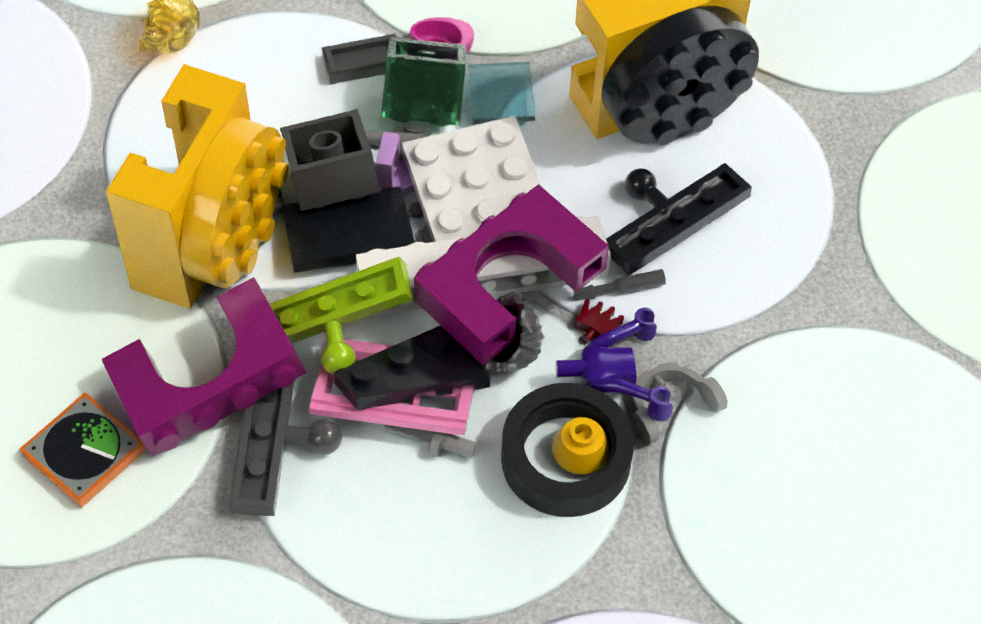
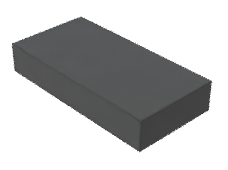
M396 33L321 47L322 58L330 85L405 70L404 59Z

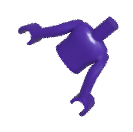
M643 307L635 312L633 321L614 328L592 340L582 350L580 359L556 360V377L583 376L586 386L595 388L603 393H622L649 402V416L656 421H667L672 415L671 394L666 387L658 386L650 390L636 385L637 373L633 349L631 347H609L631 335L642 341L652 340L656 335L657 325L654 323V312L650 308Z

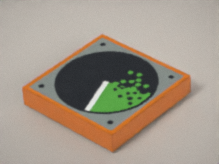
M85 392L19 448L22 456L80 508L86 505L146 451L145 445L135 434Z

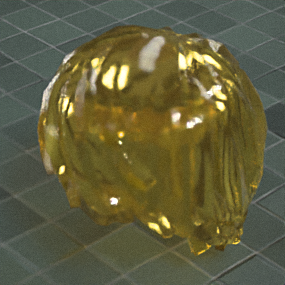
M152 0L146 5L149 8L147 10L149 18H144L142 21L145 25V31L142 33L143 37L138 40V50L143 52L148 50L156 54H171L187 47L195 36V31L200 26V15L194 1Z

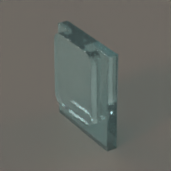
M529 62L468 65L473 124H482L511 116H516L519 126H523L526 121H535Z

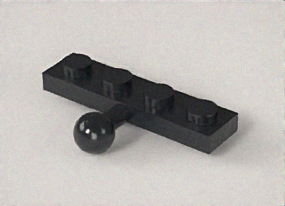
M723 163L668 199L656 188L657 181L651 171L644 168L632 170L625 180L627 193L636 200L646 199L654 208L606 238L609 245L610 258L630 276L751 197L752 186L730 166Z

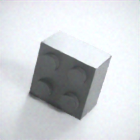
M358 109L280 128L282 138L286 140L285 151L301 211L313 208L320 209L329 204L349 199H361L369 194L380 192L372 151Z

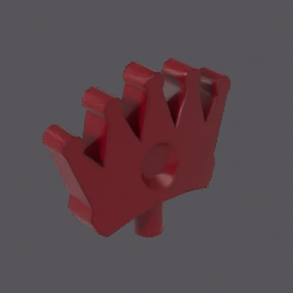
M585 299L581 312L576 318L575 326L577 329L586 332L583 340L589 343L594 337L597 338L623 324L624 316L619 315L617 318L611 319L615 313V307L613 306L600 314L603 308V302L601 301L589 310L590 300Z

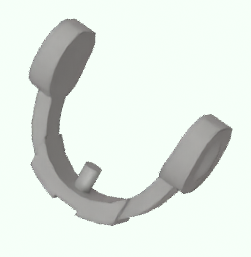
M677 362L658 364V367L644 371L636 380V385L647 389L654 384L666 387L665 380L686 381L699 391L702 399L714 412L718 413L727 408L728 400L726 394L715 378L709 377L705 379L695 371L679 366ZM634 397V425L642 439L647 444H651L659 440V429L655 420L649 416L648 409L644 407L643 400Z

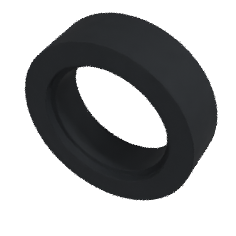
M556 383L540 387L520 399L506 418L501 448V464L505 479L518 498L530 507L545 514L559 517H577L596 512L610 504L620 494L628 480L634 452L632 426L622 408L608 395L595 388L576 383ZM585 417L596 421L602 427L609 440L610 457L605 466L588 479L577 482H561L550 479L537 471L526 456L524 445L528 436L536 427L546 421L556 418Z

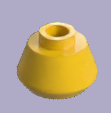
M579 417L570 420L556 432L552 441V454L555 461L564 470L573 474L586 475L594 473L605 466L610 457V444L605 431L596 421L590 418Z

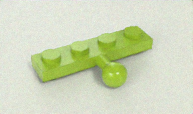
M398 256L270 303V306L291 344L325 332L327 346L322 351L321 362L324 369L334 375V371L346 368L355 363L356 360L353 348L344 342L341 326L413 300L406 263Z

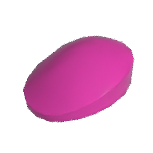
M451 17L426 18L411 26L406 49L410 56L422 64L431 66L445 65L459 60L469 52L473 45L474 30L469 23L461 19Z

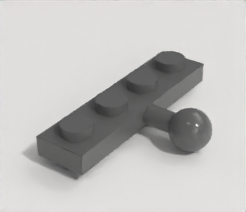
M294 382L287 387L276 389L258 399L251 407L244 409L229 500L230 513L275 516L285 443L309 445L313 451L323 455L333 453L341 444V430L336 423L330 420L317 421L311 427L288 426Z

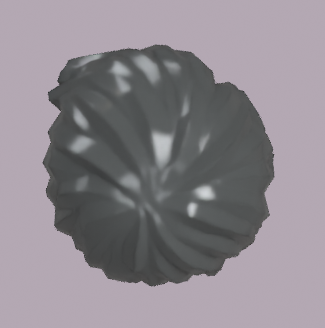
M516 291L503 297L500 296L497 299L516 318L515 341L486 364L482 365L487 370L503 371L505 374L509 371L521 370L533 363L542 351L541 345L545 336L541 331L542 326L539 324V318L532 309L528 308V299L519 300L522 295Z

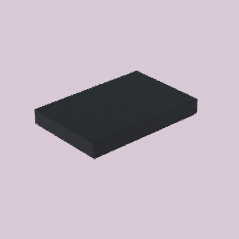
M401 186L380 189V192L369 194L364 198L349 199L329 204L320 209L313 208L301 211L299 202L282 204L294 273L356 263V254L367 253L373 249L386 250L405 247L415 243Z

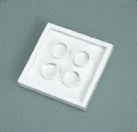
M516 116L402 143L401 152L433 242L448 240L454 236H470L478 230L486 218L491 215L496 216L506 209L518 194L527 193L538 184L542 186Z

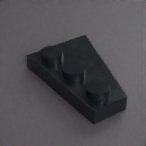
M441 325L357 361L346 368L334 371V384L357 410L408 402L413 394L434 391L436 396L452 394L454 387L473 384L475 390L489 388L491 375Z

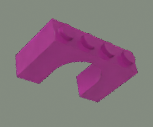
M538 184L529 192L518 194L509 206L498 215H491L486 218L478 230L466 239L461 238L455 241L447 253L434 263L428 262L423 265L414 277V301L474 358L484 365L515 341L516 318L492 297L477 279L480 271L487 264L495 259L509 255L528 256L542 262L571 289L577 292L606 270L609 245Z
M255 277L216 297L235 332L236 350L228 367L212 381L196 387H178L164 381L154 359L140 338L101 359L138 437L153 457L161 452L174 449L181 441L201 430H208L214 427L221 419L240 409L251 407L258 399L278 388L291 385L298 377L307 373Z

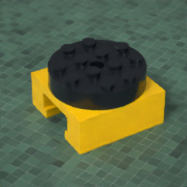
M577 0L575 25L582 35L587 36L597 52V57L571 66L569 96L596 140L621 132L623 136L634 142L667 145L676 138L693 131L698 133L709 128L713 123V119L723 113L741 94L748 91L753 84L752 78L759 62V48L755 39L746 28L751 0Z

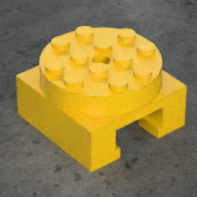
M183 64L161 100L166 128L172 129L179 164L174 174L148 166L146 157L130 152L106 190L130 288L191 309L205 283L219 288H228L236 283L244 273L250 274L253 271L258 258L257 251L262 241L268 242L273 234L275 220L271 218L279 189L287 179L289 166L283 163L286 140L281 138L279 131L276 128L250 119L246 83Z

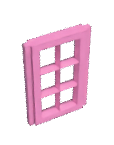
M344 339V342L349 344L355 352V362L393 346ZM321 363L311 397L309 414L465 436L475 389L473 384L458 388L454 387L452 394L436 396L434 391L413 394L410 404L396 403L357 410L345 396L330 394L334 383V375L328 373ZM421 395L455 399L454 410L419 406Z

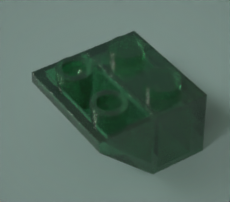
M389 37L381 118H390L397 122H429L436 126H460L467 45Z

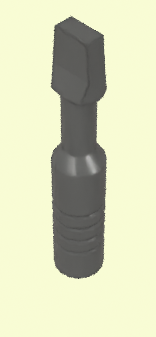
M663 269L617 278L612 283L598 286L591 284L577 292L574 291L573 297L575 301L595 299V296L614 292L618 294L666 285V278Z

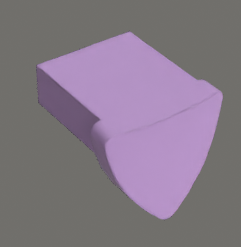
M383 132L376 159V174L379 188L401 186L403 195L414 192L415 189L405 160L400 159V134Z

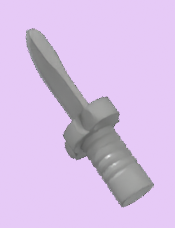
M384 425V428L388 431L429 443L428 455L432 457H438L441 450L444 449L472 459L477 447V442L453 434Z

